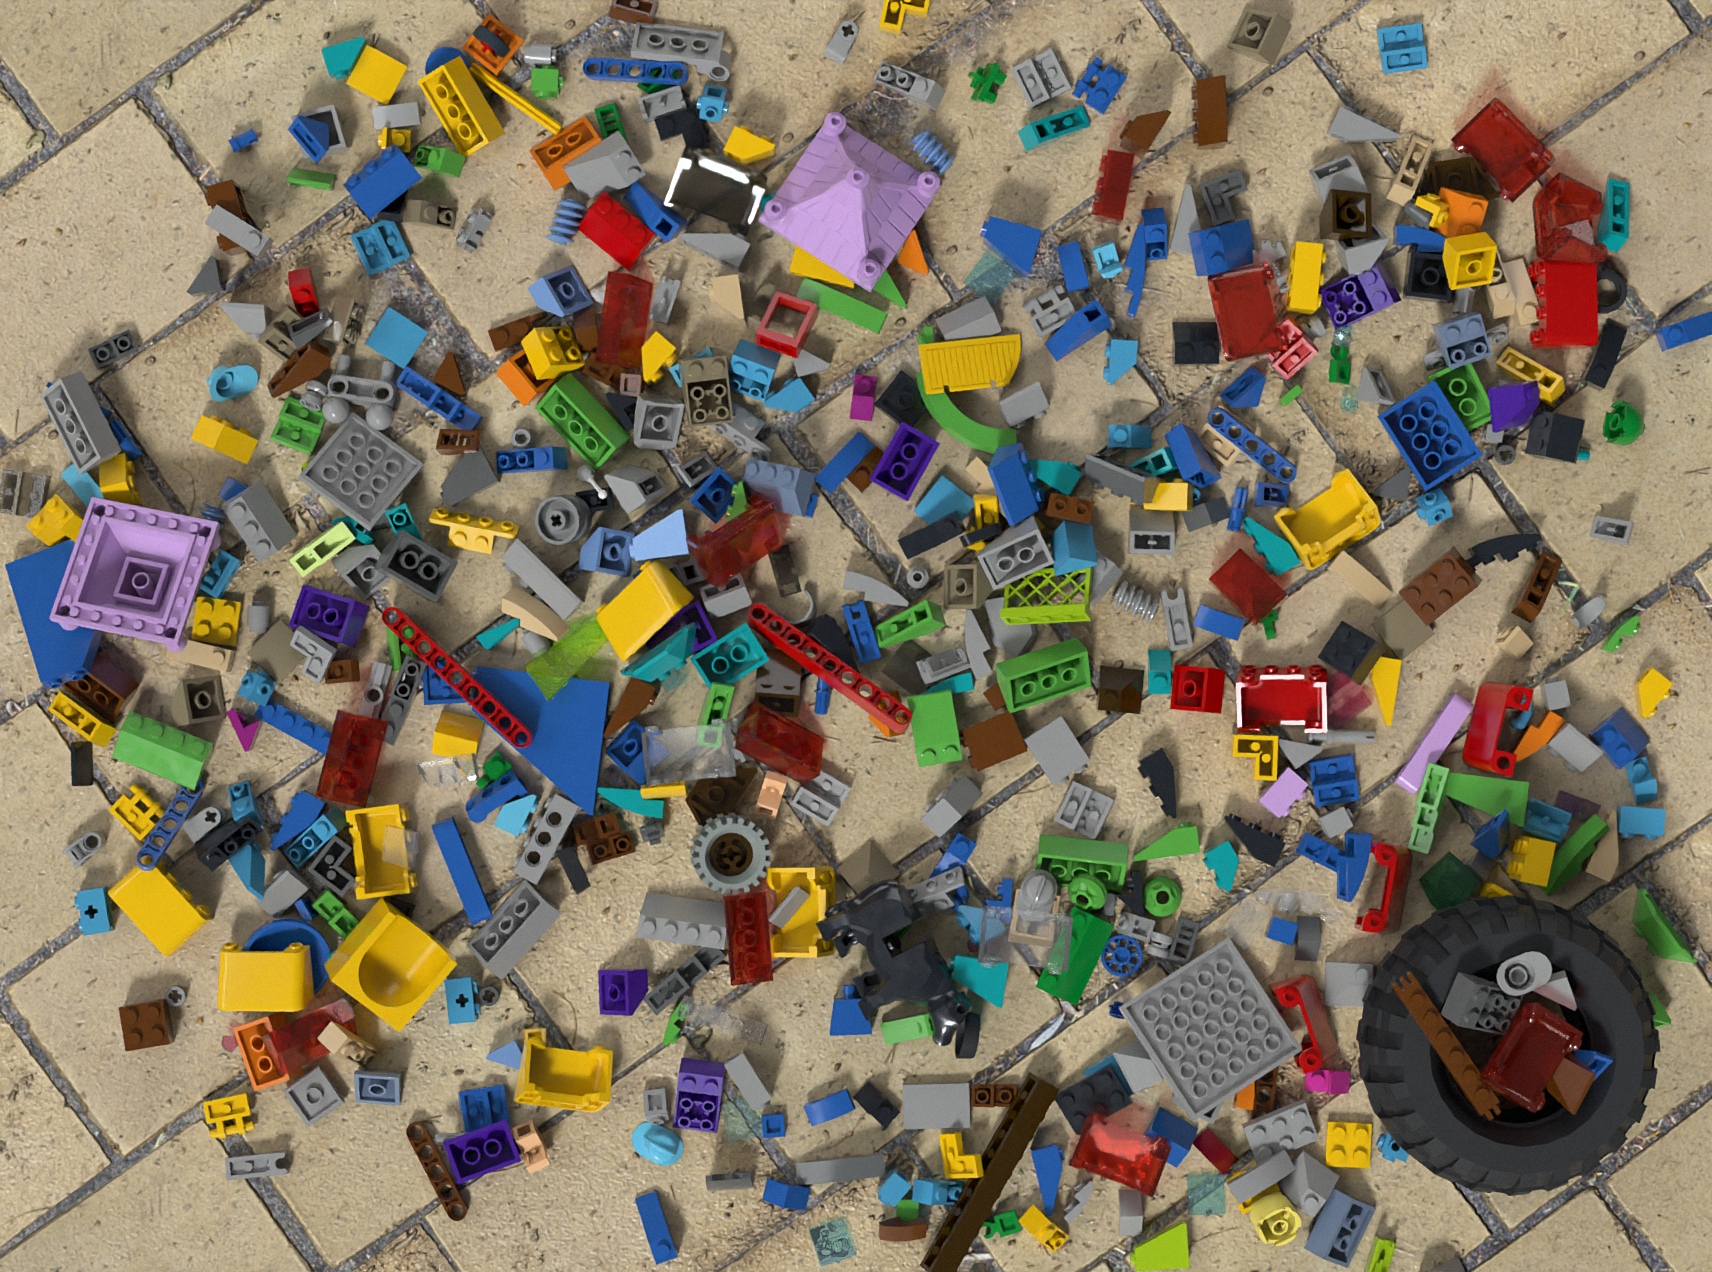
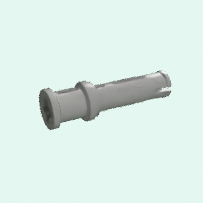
M1328 725L1327 733H1307L1306 738L1309 745L1312 742L1326 743V745H1330L1333 742L1374 744L1375 738L1366 736H1375V730L1333 729L1331 725Z

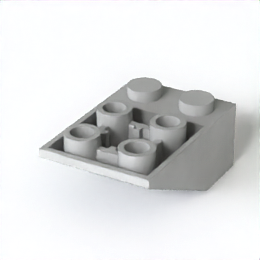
M1096 550L1098 565L1092 566L1090 604L1094 607L1123 574L1112 561L1098 550ZM1051 564L1047 568H1054V565ZM1079 573L1073 580L1080 585L1086 579V573ZM1063 574L1058 575V577L1062 581H1064L1067 578ZM1072 582L1067 584L1073 590L1076 588ZM1080 591L1078 594L1084 598V594Z

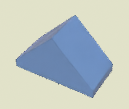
M515 1039L489 1052L486 1060L519 1070L523 1049L518 1039Z

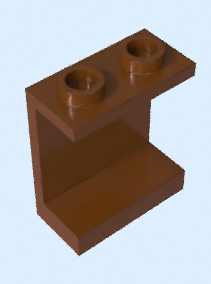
M1050 493L1047 498L1044 517L1089 525L1095 502Z
M1009 711L962 729V735L959 736L963 748L968 747L971 755L967 756L972 769L976 767L977 771L1027 752L1013 714L1009 713Z

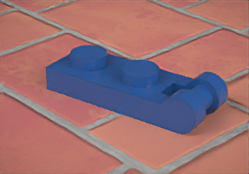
M859 599L856 600L857 603L842 605V609L859 662L863 664L881 658V654L864 601ZM860 611L861 618L853 620L851 614Z

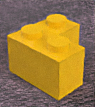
M884 0L879 31L900 35L905 14L927 18L930 0Z
M201 414L190 438L245 464H248L258 442L257 439L250 437L252 432L241 427L237 431L234 429V424L211 414L210 418Z
M125 453L115 455L110 460L99 465L100 490L105 500L139 506L142 504L139 491L135 492L134 490L135 481L132 474H135L132 461H128Z
M55 494L46 502L45 506L36 516L31 519L26 527L36 538L52 547L57 545L65 535L76 542L84 517L73 505L58 494Z
M1231 734L1230 756L1252 757V779L1277 781L1278 736Z

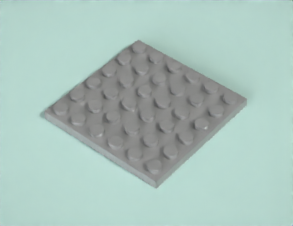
M1229 937L1119 1007V1010L1192 1122L1303 1050Z

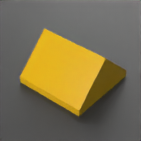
M442 710L434 731L432 753L475 764L485 722L481 719Z

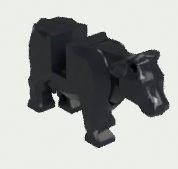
M882 880L870 885L853 900L829 907L824 914L826 918L816 923L824 941L832 939L841 958L850 954L853 945L862 944L866 947L869 962L875 969L866 971L863 975L860 974L852 979L861 997L864 998L858 1002V1006L866 1021L876 1017L881 1006L891 1004L894 1001H906L917 1006L927 1007L933 1026L932 1038L934 1043L939 1046L949 1045L956 1030L972 1010L973 1004L967 998L965 991L959 992L957 990L948 965L940 954L933 936L904 951L901 950V942L896 935H893V932L922 917L912 895L906 887L900 885L896 880ZM843 929L841 935L835 937L838 934V932Z

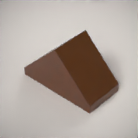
M588 306L573 312L574 330L580 352L601 350L595 306Z
M452 351L448 352L433 381L462 397L467 396L455 355Z

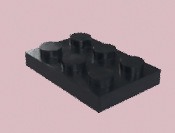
M1111 1063L1057 1093L1055 1099L1076 1135L1133 1103L1132 1097Z

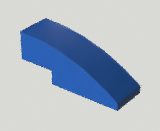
M1396 225L1393 228V245L1415 246V252L1443 255L1446 237L1413 226Z
M858 432L814 480L831 495L860 464L861 460L870 453L875 445Z
M1363 831L1345 832V854L1337 855V899L1352 902L1359 890L1369 861L1372 834Z

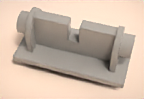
M479 207L470 211L466 219L468 223L465 229H461L456 237V241H458L456 246L460 248L465 246L464 250L472 254L473 250L476 251L483 238L476 234L477 230L485 233L492 221L490 219L492 214L486 211L481 214L483 209Z

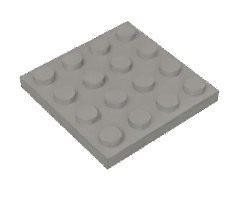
M352 412L301 472L298 479L367 530L371 531L385 514V511L391 507L423 468L424 464L380 431L370 427L365 420Z

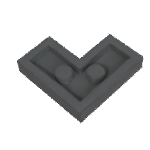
M1240 169L1198 185L1214 227L1235 219L1228 198L1248 190Z

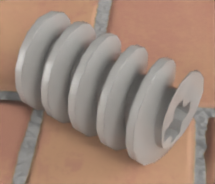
M1124 581L1118 587L1110 604L1117 600V608L1124 604V612L1133 609V617L1140 613V621L1148 617L1147 624L1150 625L1159 608V599L1155 598L1151 602V594L1149 593L1143 598L1142 589L1135 593L1136 586L1132 585L1127 589L1128 582Z

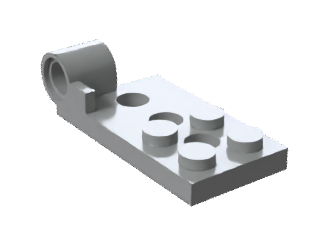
M636 22L631 48L632 58L696 65V72L706 73L712 80L717 82L728 79L732 62L731 55L722 50L724 32Z

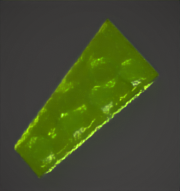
M597 620L525 664L524 669L547 701L550 702L554 695L560 689H563L574 674L578 673L583 668V665L590 658L592 659L609 640Z

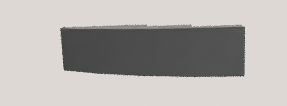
M701 948L645 995L643 1000L658 1015L726 958L727 955L722 949Z
M883 1153L840 1158L832 1157L795 1163L798 1185L886 1176Z

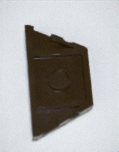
M1474 156L1430 162L1418 196H1423L1431 193L1438 196L1440 188L1444 187L1480 195L1486 200L1500 198L1499 192L1494 189L1489 181L1490 179L1481 170Z
M710 763L685 799L698 825L704 827L707 824V819L711 817L714 820L721 813L724 816H728V813L734 808L758 771L756 769Z

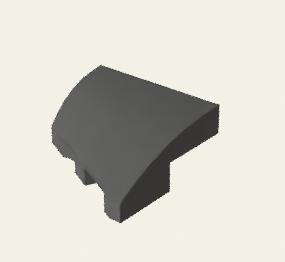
M751 1171L705 1176L708 1192L753 1189Z

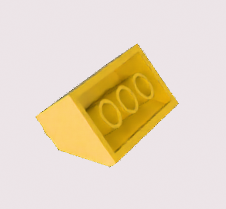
M461 56L443 64L417 81L461 155L468 156L505 134Z

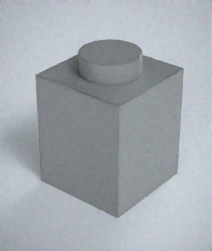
M1559 677L1545 679V684H1540L1545 711L1571 706L1566 680L1559 681Z
M1339 806L1317 819L1327 838H1332L1353 827L1351 821L1354 820V817L1348 808L1345 809L1343 806Z

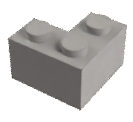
M965 775L959 780L954 778L946 786L948 792L943 790L935 798L937 803L932 801L924 809L926 814L921 820L939 838L962 818L983 794Z

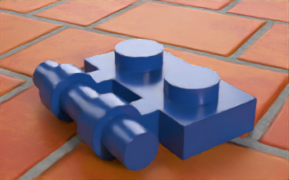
M1095 57L1093 62L1087 65V71L1082 79L1078 80L1075 84L1076 88L1072 95L1080 99L1084 92L1089 96L1085 104L1104 115L1127 76L1108 65L1104 72L1101 71L1099 67L1103 61ZM1095 76L1099 81L1093 89L1088 84Z

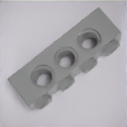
M558 793L554 797L550 795L544 806L547 808L544 816L539 815L534 824V827L537 828L534 835H528L523 845L526 847L523 855L518 854L512 865L516 867L514 873L536 885L539 884L580 808L575 802ZM553 812H558L562 817L558 825L550 821V815ZM545 831L550 834L551 841L548 844H543L540 841L539 836L541 832ZM532 851L540 854V861L536 864L529 860V854Z

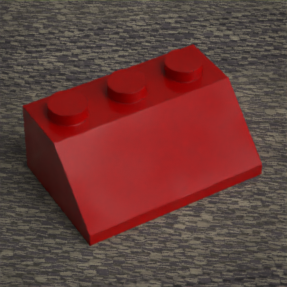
M605 192L591 206L577 228L627 271L631 269L656 239L655 233Z

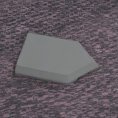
M1029 592L1021 593V595L1026 598ZM1016 595L1010 601V607H1017L1023 600ZM1004 597L985 600L993 644L1013 658L1024 655L1037 636L1035 624L1006 625L1000 618V609H1003Z

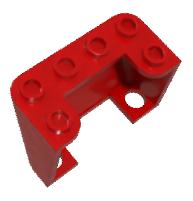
M1245 665L1238 671L1236 681L1238 733H1260L1261 725H1305V733H1327V669L1323 668L1322 665H1311L1310 667H1300L1299 665H1289L1287 667H1278L1277 665H1267L1265 667Z
M1490 681L1480 685L1462 752V760L1466 766L1512 777L1517 755L1496 750L1506 708L1529 711L1534 692L1533 689ZM1525 694L1526 701L1523 704H1521L1523 695ZM1505 757H1507L1510 762L1509 767L1507 769H1505Z

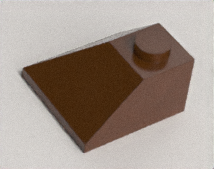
M1551 1046L1541 1065L1547 1091L1571 1114L1575 1115L1596 1074L1572 1052Z

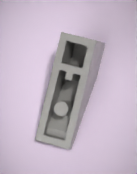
M1186 184L1169 251L1193 257L1188 233L1201 229L1191 185Z
M217 204L205 222L206 225L260 259L264 257L274 241Z

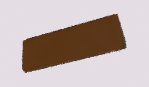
M612 0L609 17L636 24V22L653 24L658 2L652 0Z

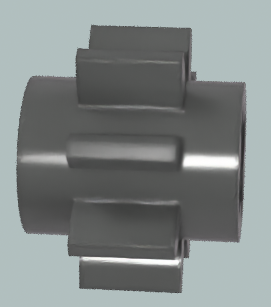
M654 818L644 820V826L639 827L643 842H650L651 846L661 843L660 838L665 837L662 822H655Z

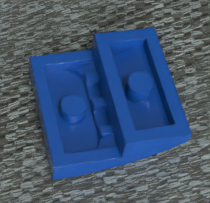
M1351 753L1308 761L1316 807L1360 800L1353 755Z
M504 1084L457 1092L464 1133L480 1129L507 1119L511 1127Z

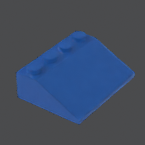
M1435 380L1377 416L1424 491L1429 490L1482 456V453Z

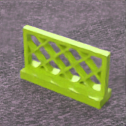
M1089 567L1063 574L1067 578L1058 587L1052 582L1056 577L1054 568L1040 569L1027 575V578L1026 576L1022 577L1024 581L1016 589L1011 586L1012 582L1005 585L1003 609H1000V618L1006 625L1092 621L1090 600L1093 568ZM1079 573H1086V579L1080 585L1073 580ZM1036 576H1043L1045 580L1036 588L1031 581ZM1069 582H1072L1076 588L1067 596L1061 590ZM1050 583L1055 589L1045 597L1040 591ZM1029 584L1034 591L1024 598L1019 592ZM1081 591L1084 594V603H1074L1072 599ZM1058 593L1065 597L1060 604L1053 605L1050 602ZM1039 594L1044 600L1038 606H1032L1029 602ZM1016 595L1023 600L1017 607H1010V601Z

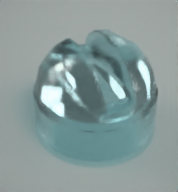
M1341 326L1335 330L1333 342L1339 346L1348 345L1351 340V332L1347 327Z
M1350 394V398H1347L1344 395L1340 400L1341 411L1352 412L1357 410L1358 401L1356 397Z

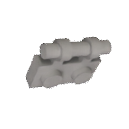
M1061 284L1054 288L1046 289L1045 293L1036 298L1033 296L1028 299L1029 302L1022 305L1025 313L1031 310L1035 311L1036 315L1029 318L1039 338L1062 327L1076 313L1068 297L1062 301L1059 300L1058 295L1064 292ZM1051 300L1053 306L1043 311L1040 305Z

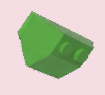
M1639 888L1636 892L1632 919L1636 927L1633 929L1641 939H1646L1649 944L1647 948L1654 957L1658 956L1663 959L1696 963L1698 961L1646 889Z

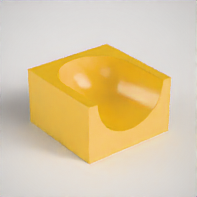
M381 897L333 953L331 958L327 960L324 966L333 983L400 1032L455 968L457 962L447 946Z

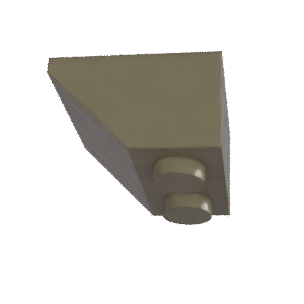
M1245 7L1227 47L1258 62L1274 65L1292 25L1276 13Z

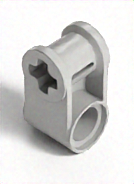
M852 21L842 22L829 41L823 55L843 65L858 35L856 24ZM851 27L853 35L849 34L845 37L843 28L847 30Z
M218 805L208 807L188 819L182 827L192 842L196 843L225 821L226 812ZM215 812L217 816H215L214 820H211L210 817Z
M100 831L89 832L62 850V853L67 854L74 864V869H77L106 846L107 838ZM92 835L98 839L97 847H93L90 843Z

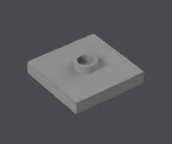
M321 1065L283 1090L307 1127L345 1102Z

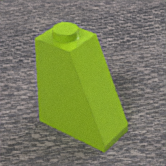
M1180 1220L1133 1246V1252H1130V1265L1135 1267L1136 1272L1190 1268L1187 1223L1185 1220Z

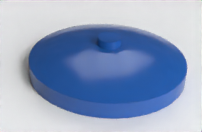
M290 918L270 921L255 930L245 943L243 951H284L292 943L310 945L314 996L323 988L329 977L324 964L328 960L327 955L331 952L326 939L320 931L311 924Z

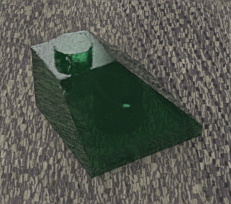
M1450 851L1419 878L1430 903L1437 910L1464 903L1482 882L1479 877Z

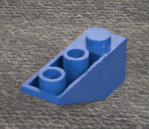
M635 181L624 196V199L646 225L667 243L677 238L688 222L687 219L639 181Z
M1095 299L1077 311L1045 343V346L1057 362L1111 327L1112 324L1102 306Z
M550 446L496 452L497 474L567 470L566 447Z
M301 790L300 793L296 792L290 803L293 805L290 812H285L280 821L282 827L279 833L275 831L269 843L272 844L270 850H277L308 829L320 818L328 802L305 790Z

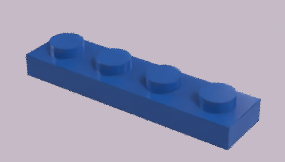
M270 698L266 706L259 705L254 714L255 717L329 758H333L332 754L336 752L343 740Z

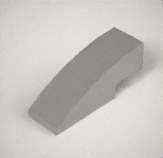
M845 572L843 589L865 592L864 601L908 607V601L886 584L859 573Z
M969 609L965 615L964 640L970 668L975 680H978L992 673L983 654L990 647L971 609Z
M1284 1149L1247 1169L1245 1173L1228 1181L1227 1184L1237 1203L1241 1204L1293 1172L1295 1167Z

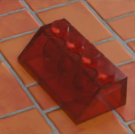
M608 271L595 355L596 363L641 369V348L645 342L653 288L652 282L632 274Z
M756 701L752 704L737 729L735 749L804 785L820 776L824 738Z
M337 710L315 796L333 802L366 808L388 721L349 711Z
M766 892L739 893V895L723 896L731 986L773 981Z
M346 996L261 1036L279 1077L331 1053L317 1039L331 1021L357 1035L356 1017Z

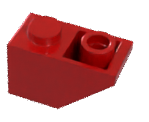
M310 267L289 271V290L296 311L304 318L321 311Z

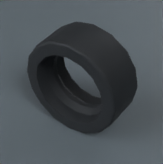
M1600 271L1597 273V281L1607 279L1612 281L1617 288V297L1612 304H1598V313L1608 314L1617 310L1624 303L1627 296V286L1617 273Z

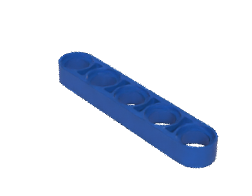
M589 58L583 64V72L591 80L682 85L689 78L687 68L679 62ZM592 64L599 65V69L595 74L588 73V69ZM613 65L620 66V71L616 75L609 74V70ZM633 67H641V72L638 76L630 75ZM654 68H662V74L659 77H652L651 73ZM676 69H683L684 73L681 78H673V72Z
M1215 407L1209 411V425L1283 483H1290L1296 478L1297 470L1291 461L1221 407ZM1216 412H1220L1224 416L1223 422L1219 424L1211 420V416ZM1232 426H1238L1241 429V434L1238 437L1230 436L1228 430ZM1251 439L1256 440L1259 444L1258 448L1254 451L1246 448L1247 441ZM1265 454H1274L1276 457L1273 464H1266L1263 461ZM1283 467H1290L1293 470L1292 476L1288 478L1283 477L1280 474Z
M199 781L197 786L200 790L195 794L189 793L187 787L182 786L138 852L137 866L139 869L151 871L157 866L202 797V781ZM179 802H185L188 808L185 811H178L175 806ZM174 820L177 825L173 829H167L164 826V822ZM160 837L165 840V844L161 847H156L152 841ZM145 855H149L153 858V862L145 865L141 863L140 859Z

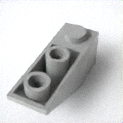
M882 61L873 79L874 82L933 110H937L946 92L936 81Z
M1344 106V108L1339 107L1326 133L1344 143L1392 142L1400 137L1396 133L1397 130L1388 125L1380 126L1376 124L1374 118L1364 116L1363 118L1356 114V110L1348 106Z

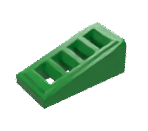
M612 103L594 109L603 138L609 137L607 136L608 133L620 130L619 133L628 144L616 104ZM614 113V116L605 119L601 118V116ZM617 121V124L604 127L606 124Z

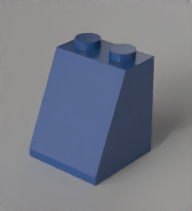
M990 216L989 222L984 221L980 234L981 237H984L983 244L1025 278L1029 277L1042 230Z

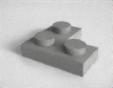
M300 625L296 629L289 645L307 656L301 673L317 684H320L324 680L337 649Z

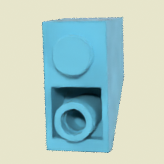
M532 794L503 805L494 826L515 836H520L521 833L525 834L530 825L527 819L530 813L534 814L540 803L537 801L538 795Z

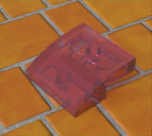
M1336 672L1327 679L1328 720L1335 729H1340L1372 705V702L1358 684Z

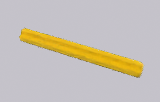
M473 63L469 72L473 77L553 134L560 132L562 129L561 123L478 64Z

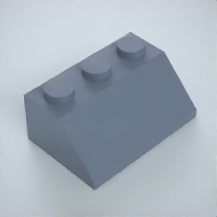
M748 458L743 482L750 505L805 517L815 473L800 468Z
M1333 1188L1321 1213L1317 1217V1222L1308 1236L1304 1248L1324 1260L1348 1268L1376 1208Z

